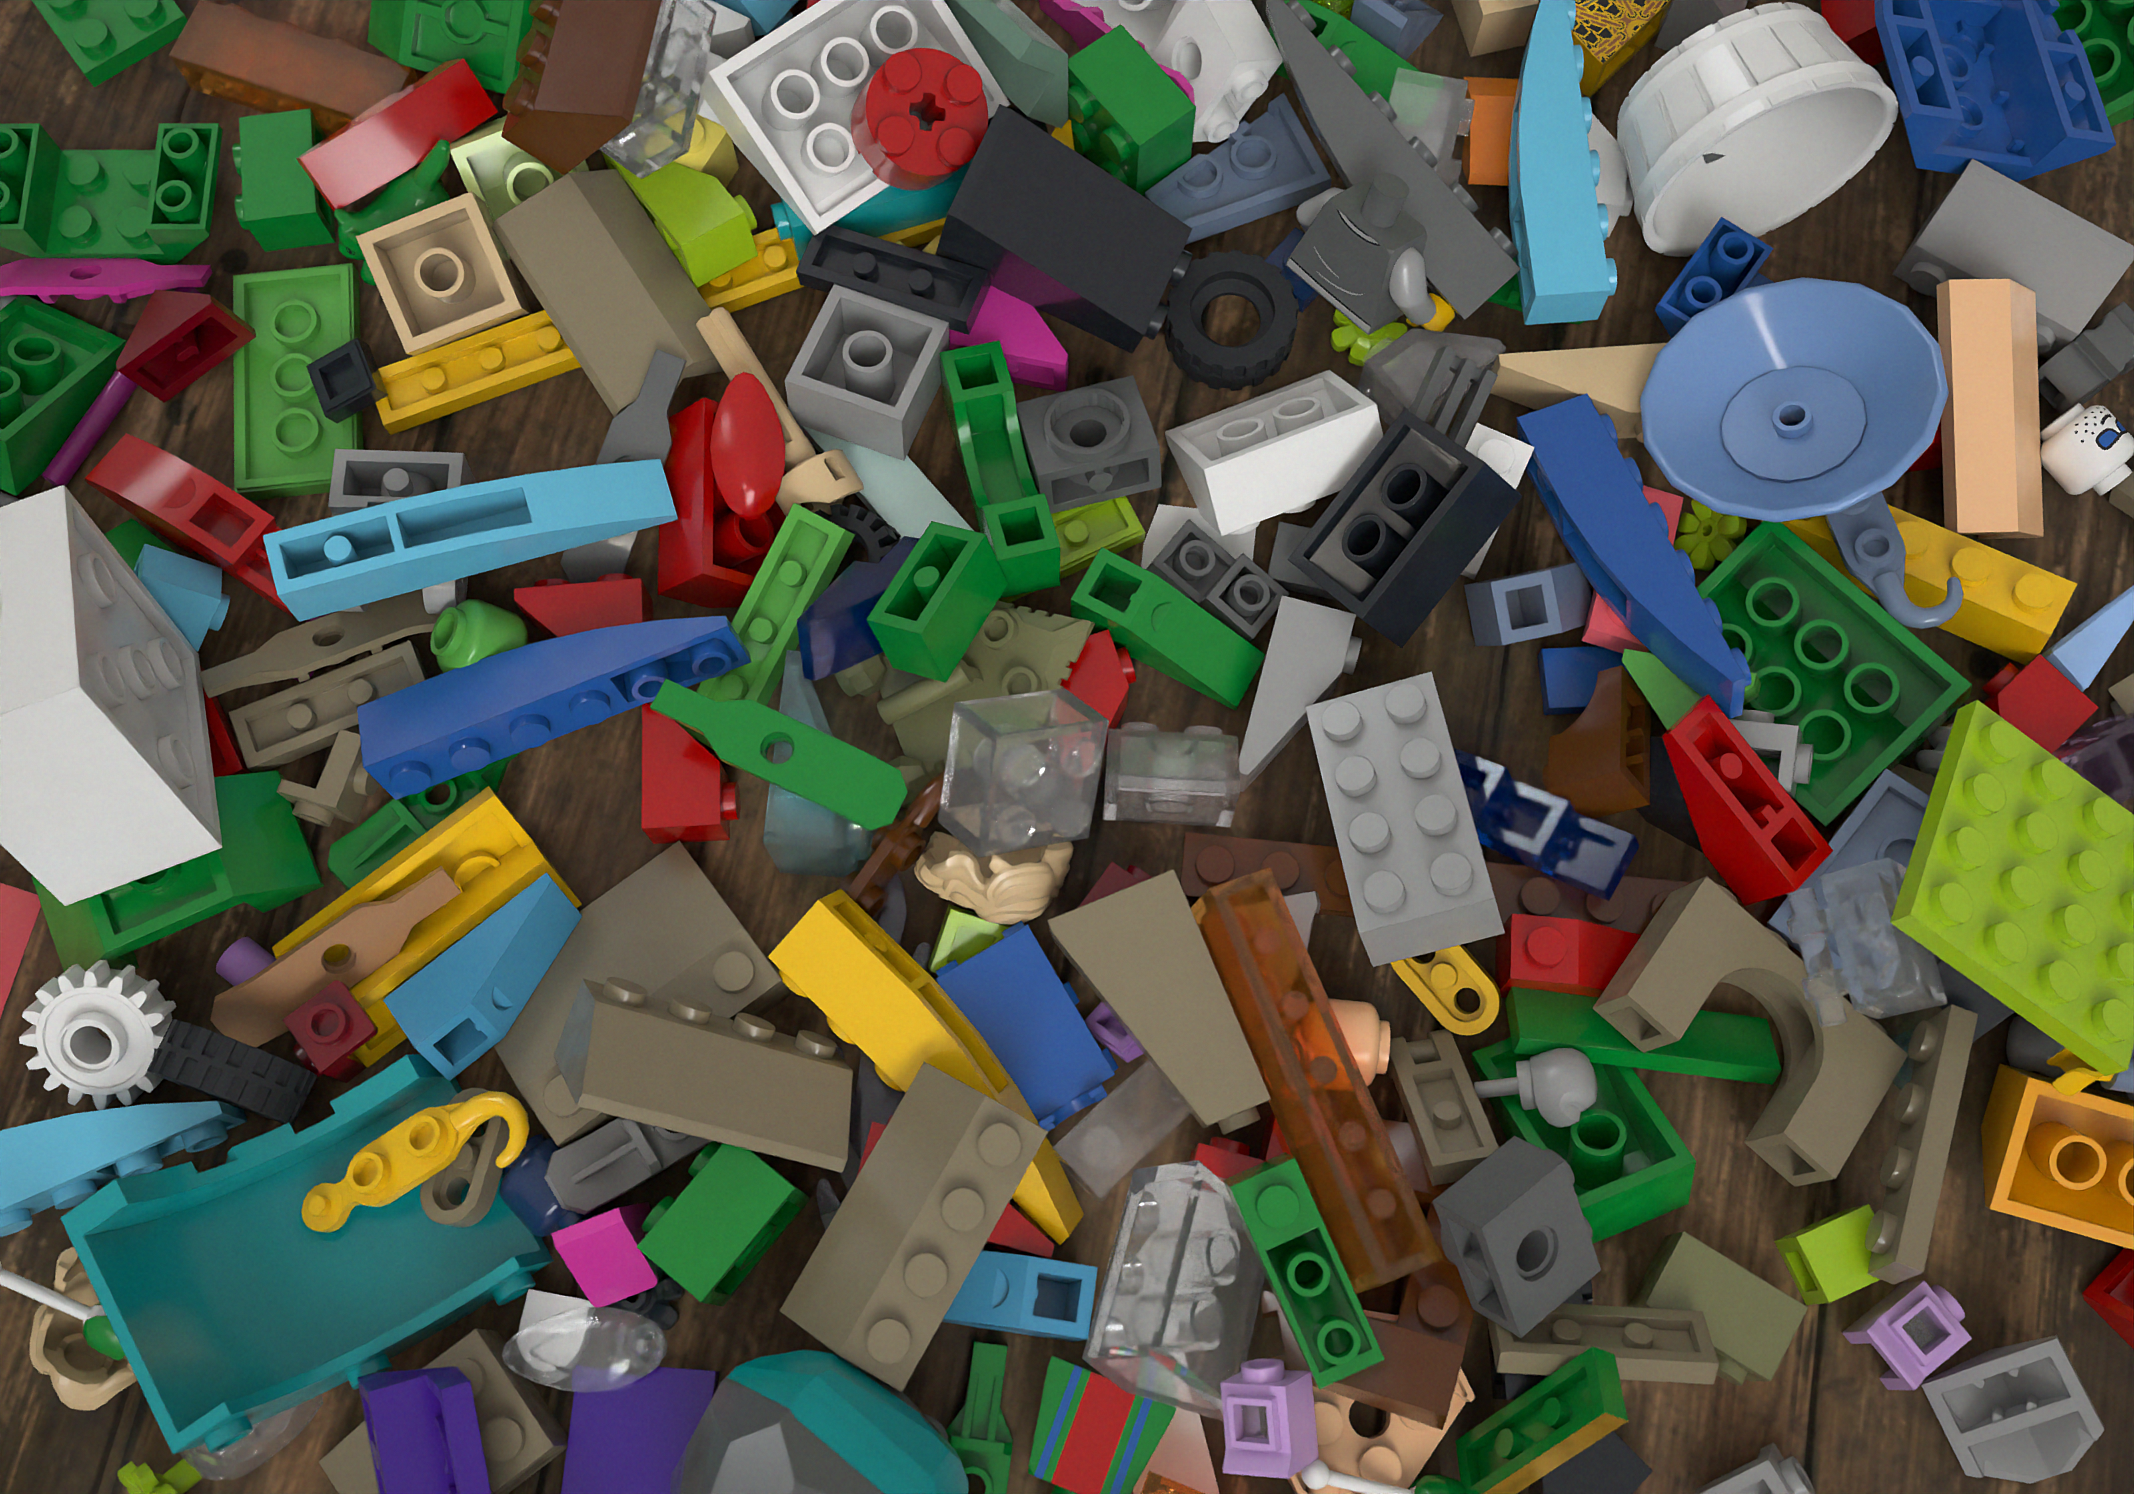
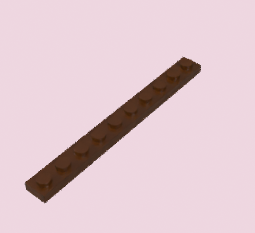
M1185 832L1180 885L1187 901L1241 906L1315 891L1318 893L1321 903L1319 914L1355 918L1338 847ZM1485 862L1502 924L1506 922L1511 914L1579 919L1642 935L1669 894L1693 883ZM1721 885L1728 889L1736 897L1738 904L1765 928L1790 894H1784L1745 906L1730 886ZM1787 943L1788 948L1803 962L1817 964Z

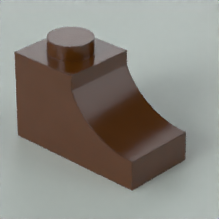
M1622 665L1598 672L1594 693L1583 713L1561 734L1549 737L1548 764L1543 768L1544 786L1549 797L1555 802L1558 801L1577 823L1650 805L1651 705L1637 683Z

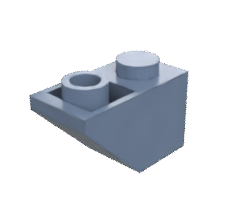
M1577 562L1464 585L1475 646L1507 645L1563 633L1586 624L1592 599L1589 581Z

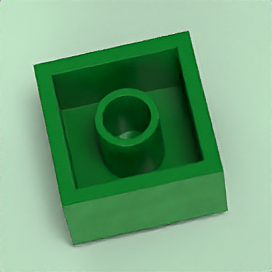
M1121 24L1068 59V119L1071 120L1075 152L1081 156L1085 154L1092 163L1144 197L1147 190L1191 159L1196 106Z
M712 1141L701 1151L690 1166L688 1173L694 1178L675 1200L670 1195L666 1196L647 1216L641 1227L647 1235L638 1244L637 1248L701 1303L723 1307L811 1198L753 1150Z

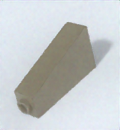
M1174 869L1047 920L1053 941L1202 1128L1218 1123L1224 1135L1261 1119L1256 1106L1266 1103L1271 1098Z

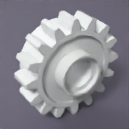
M99 960L85 972L79 964H75L62 973L58 979L53 977L35 993L38 999L27 1007L22 1014V1017L33 1025L19 1036V1043L37 1048L38 1053L26 1065L29 1070L46 1067L51 1074L43 1086L47 1091L57 1088L60 1084L70 1088L68 1093L69 1104L75 1106L86 1094H90L93 1096V1102L97 1110H104L116 1097L125 1106H128L144 1091L150 1093L164 1079L148 1072L147 1069L172 1021L171 1012L177 1006L174 1001H165L164 997L157 990L160 984L157 980L153 979L148 982L136 975L134 966L127 965L123 970L110 969L107 960ZM96 1027L103 1030L109 1036L110 1040L104 1038L97 1031Z

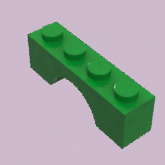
M1000 340L939 352L942 396L980 533L986 534L1008 582L1000 598L1060 586L1061 546L1045 493H1038L1029 469L1020 432L1014 388Z

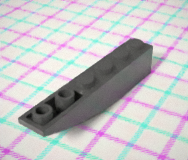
M1266 0V15L1288 77L1316 137L1345 187L1348 189L1361 181L1372 183L1374 178L1382 173L1396 175L1406 182L1409 187V194L1402 209L1422 224L1428 235L1422 255L1425 261L1427 288L1451 306L1455 313V319L1459 323L1464 321L1521 270L1513 261L1519 253L1518 250L1497 227L1488 232L1473 215L1478 210V205L1460 184L1454 181L1448 187L1432 168L1438 164V161L1418 137L1413 136L1407 141L1392 123L1398 116L1390 104L1375 90L1367 96L1355 83L1352 77L1357 73V70L1342 50L1334 44L1326 50L1311 31L1317 25L1298 1L1290 0L1285 4L1283 0Z

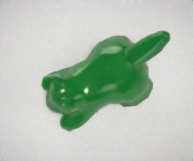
M439 140L420 165L412 167L389 181L385 189L360 212L335 209L334 216L339 224V251L346 258L364 260L360 272L364 283L376 286L356 236L450 200L440 177L450 160L451 145L447 140Z

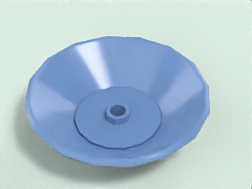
M1801 277L1745 288L1695 314L1657 353L1640 397L1644 446L1672 487L1717 513L1775 523L1835 514L1894 485L1933 442L1949 391L1940 345L1909 307L1860 283ZM1790 422H1801L1794 426L1785 425Z

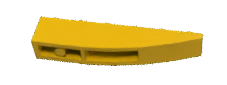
M1887 504L1905 545L1904 590L1909 600L1916 606L1923 608L1937 606L1947 596V580L1951 577H1957L1961 582L1963 590L1961 607L1950 620L1936 627L2023 665L2040 654L2052 635L2077 583ZM1824 516L1781 522L1860 590L1878 599L1846 569ZM1745 518L1747 526L1753 530L1763 521Z
M842 889L819 899L769 954L768 958L780 969L779 975L784 984L797 995L809 997L827 1015L826 1020L831 1030L843 1041L849 1044H856L875 1063L876 1073L892 1089L906 1093L922 1064L926 1062L1040 1127L1019 1088L979 1031L941 986ZM1045 1137L1011 1198L1019 1205L1021 1215L1043 1235H1050L1061 1245L1070 1236L1084 1216V1213L1047 1137Z

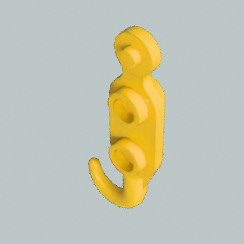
M487 1091L473 1096L466 1102L429 1107L421 1110L363 1147L354 1155L343 1180L336 1184L321 1183L314 1186L303 1200L302 1219L306 1226L313 1231L331 1233L345 1224L352 1209L359 1204L369 1207H382L392 1203L451 1164L457 1158L461 1148L476 1128L494 1116L504 1118L510 1130L506 1148L495 1161L499 1168H505L518 1158L526 1145L529 1132L527 1112L519 1100L506 1092Z

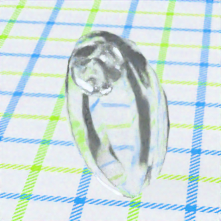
M585 1307L561 1312L537 1321L516 1333L505 1344L502 1357L505 1365L516 1374L536 1383L561 1390L594 1392L610 1390L632 1383L654 1371L666 1355L668 1341L665 1333L654 1321L637 1313L609 1307Z

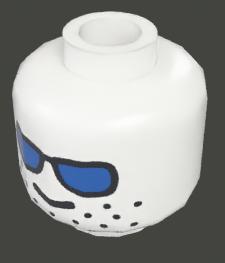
M2077 403L2040 432V439L2043 441L2040 449L2041 464L2069 494L2078 495L2093 488L2101 496L2132 473L2125 463L2134 455V438L2104 406L2095 405L2084 409L2080 403Z

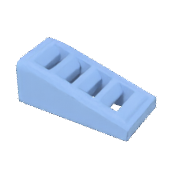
M2134 585L2041 654L2081 692L2092 683L2134 621Z

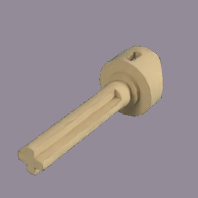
M718 307L713 309L709 316L700 318L696 326L730 382L737 374L743 372L753 374L763 384L774 404L785 441L784 470L787 472L782 477L780 490L775 500L785 517H787L793 503L800 506L803 503L806 509L813 513L821 509L830 515V505L842 504L846 496L864 490L862 481L843 450L834 449L816 455L809 439L802 432L728 310L725 311L724 307Z

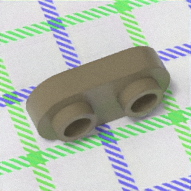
M482 1088L463 1090L454 1096L448 1105L466 1102L473 1096L485 1093L488 1090ZM500 1116L490 1118L486 1133L483 1136L481 1135L482 1124L479 1125L463 1145L457 1158L446 1168L422 1183L420 1190L421 1205L431 1220L443 1225L465 1228L476 1224L488 1213L493 1204L503 1168H499L495 1161L506 1148L509 1141L510 1130L504 1118ZM469 1183L468 1194L462 1203L461 1192Z

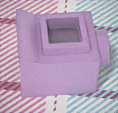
M1925 1281L1901 1283L1842 1332L1851 1344L1871 1343L1891 1367L1879 1378L1888 1390L1917 1389L1931 1372L1972 1339L1959 1323L1965 1318V1313L1957 1300L1941 1286L1933 1285L1929 1287Z
M1255 1359L1242 1363L1241 1372L1220 1383L1226 1444L1223 1473L1289 1479L1319 1458L1312 1375L1310 1371L1284 1370V1362L1279 1359Z

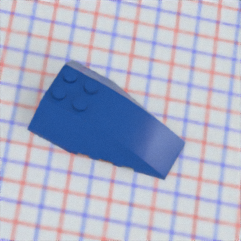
M1874 0L1875 23L1916 168L1961 174L1973 158L2011 180L2019 182L2108 152L2116 145L2084 47L2074 29L2065 30L2062 33L2052 15L2060 6L2057 0Z

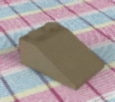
M473 1330L423 1368L457 1366L471 1381L491 1494L510 1493L567 1449V1434L497 1330ZM364 1420L319 1461L339 1494H378Z

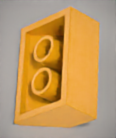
M1999 1064L1981 1125L1985 1206L1995 1211L2134 1250V1101L2087 1087L2075 1095L2067 1096L2054 1088L2052 1084L2056 1080L2054 1078Z

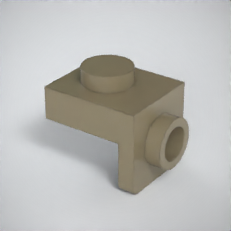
M340 729L316 789L281 779L276 792L295 805L292 811L293 815L306 821L329 827L333 818L357 824L367 796H372L380 784L363 768L360 734Z

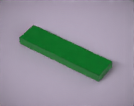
M1511 987L1505 1000L1514 1053L1537 1055L1557 1048H1573L1585 1054L1592 1063L1773 1085L1781 1072V1066L1767 1018L1699 1010L1679 1041L1643 1053L1593 1009L1599 997Z

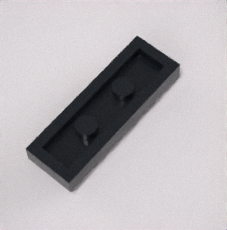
M830 225L815 236L813 234L796 269L800 285L830 293L833 285L836 284L949 322L950 330L967 335L970 334L991 286L989 270L834 225Z

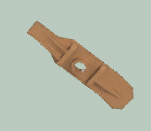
M439 866L418 882L385 900L353 906L346 913L279 957L256 975L217 995L210 1021L224 1036L255 1048L282 1035L289 1030L282 1021L284 1018L333 981L339 980L350 989L399 954L412 927L460 894V889L443 867ZM345 944L349 947L347 956L340 961L330 962L324 958V952L333 945Z

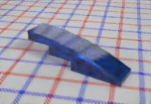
M1453 747L1481 844L1548 876L1610 901L1640 847L1635 835L1578 814L1569 800L1512 779L1506 767Z

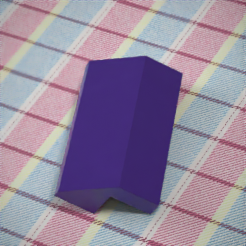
M457 1366L370 1373L357 1377L378 1494H491L471 1381Z

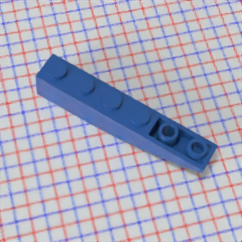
M1586 393L1517 417L1518 440L1535 447L1525 470L1565 547L1595 591L1630 632L1679 679L1703 697L1709 694L1729 719L1742 715L1745 687L1751 684V673L1748 663L1739 648L1730 649L1722 636V620L1715 603L1710 597L1702 599L1694 586L1695 574L1691 561L1683 549L1675 551L1670 543L1665 515L1657 502L1649 504L1643 494L1641 474L1632 457L1625 459L1622 457L1618 449L1616 429L1610 416L1607 413L1599 415Z
M726 616L656 620L599 628L535 642L480 659L469 666L453 669L358 706L357 713L363 768L395 800L411 794L420 793L431 786L467 772L482 769L490 763L526 749L539 747L547 741L588 725L598 724L611 716L652 702L665 679L681 686L689 687L709 678L719 677L727 671L751 663L750 653Z

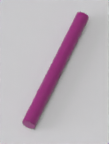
M177 287L174 290L177 292L201 294L194 287ZM116 371L41 476L57 487L67 486L138 385Z

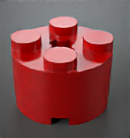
M913 48L891 55L858 94L851 115L853 143L858 153L862 154L866 162L873 169L872 172L886 184L910 191L929 189L953 176L975 156L988 127V106L979 73L972 66L964 64L951 54L932 48ZM912 111L921 114V119L928 124L926 130L920 129L919 118L910 115Z

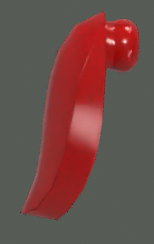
M743 372L735 375L728 384L719 403L712 427L710 453L713 473L722 497L732 511L740 518L746 520H755L763 516L772 507L779 493L785 468V441L776 409L763 384L753 374Z

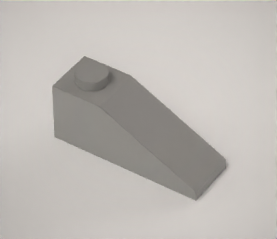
M1282 595L1231 789L1244 792L1306 724L1308 717L1305 707L1326 701L1334 693L1341 673L1353 675L1362 643V638L1351 636L1356 614Z

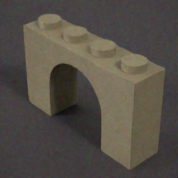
M1706 876L1671 892L1593 1006V1009L1644 1053L1679 1041L1718 982L1735 985L1753 995L1766 1008L1778 1028L1783 1045L1784 1065L1782 1077L1775 1093L1744 1143L1794 1187L1836 1179L1909 1054L1888 1037L1882 1025L1864 1016L1838 993L1837 987L1830 979L1812 970L1794 954L1779 934L1765 928L1738 904L1736 897L1728 889L1715 884Z

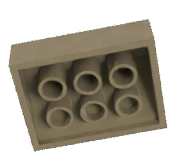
M677 841L580 911L582 918L505 1037L493 1046L518 1090L556 1145L561 1148L582 1139L618 1118L617 1116L577 1107L553 1056L583 979L605 984L608 977L625 979L645 988L648 992V997L671 1003L675 995L686 996L708 1005L712 1009L711 1014L735 1020L738 1013H746L760 1018L792 994L680 841Z

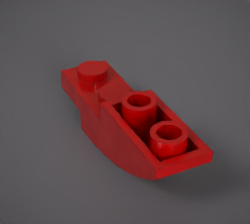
M127 433L84 478L87 484L191 554L193 551H196L289 616H293L277 595L263 535L282 529L277 527L275 517L245 497L169 452Z

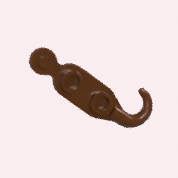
M949 768L931 779L905 811L906 818L900 821L895 817L891 825L878 829L870 845L874 853L861 871L854 870L849 873L835 891L842 889L874 919L888 900V893L884 889L898 870L903 872L909 869L922 854L926 845V841L920 837L922 828L928 826L942 804L945 809L950 810L961 798L967 784V777L964 771L959 768Z

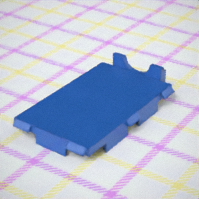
M1019 921L1001 932L1004 939L999 940L959 965L955 959L936 970L935 972L938 975L936 981L982 1035L1019 1088L1040 1127L1050 1131L1081 1109L1107 1097L1108 1094L1101 1083L1114 1076V1071L1119 1067L1108 1048L1101 1051L1075 1005L1080 1000L1069 981L1065 984L1061 983L1028 924L1024 926L1023 922Z

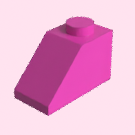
M990 286L970 334L967 335L949 329V350L1000 340L1013 383L1060 392L1066 391L1068 384V354L1034 306Z

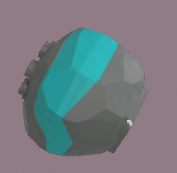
M799 1350L753 1359L737 1366L720 1383L671 1474L669 1494H968V1480L960 1458L948 1442V1436L943 1426L935 1418L923 1414L903 1392L836 1354Z

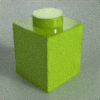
M1869 1204L1844 1209L1774 1241L1806 1305L1831 1303L1881 1280L1867 1274L1872 1251L1866 1248L1865 1239L1869 1224L1874 1216Z

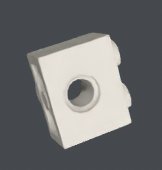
M1187 0L1151 55V58L1156 63L1179 71L1193 87L1196 106L1193 142L1209 141L1216 143L1227 139L1231 133L1235 132L1239 127L1241 118L1254 100L1264 93L1268 87V81L1283 62L1277 45L1251 0Z

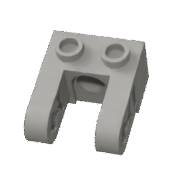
M335 449L328 507L332 512V517L399 499L475 484L476 481L464 453ZM468 576L423 588V602L426 612L428 614H441L448 607H455L466 600ZM369 603L341 611L366 612Z

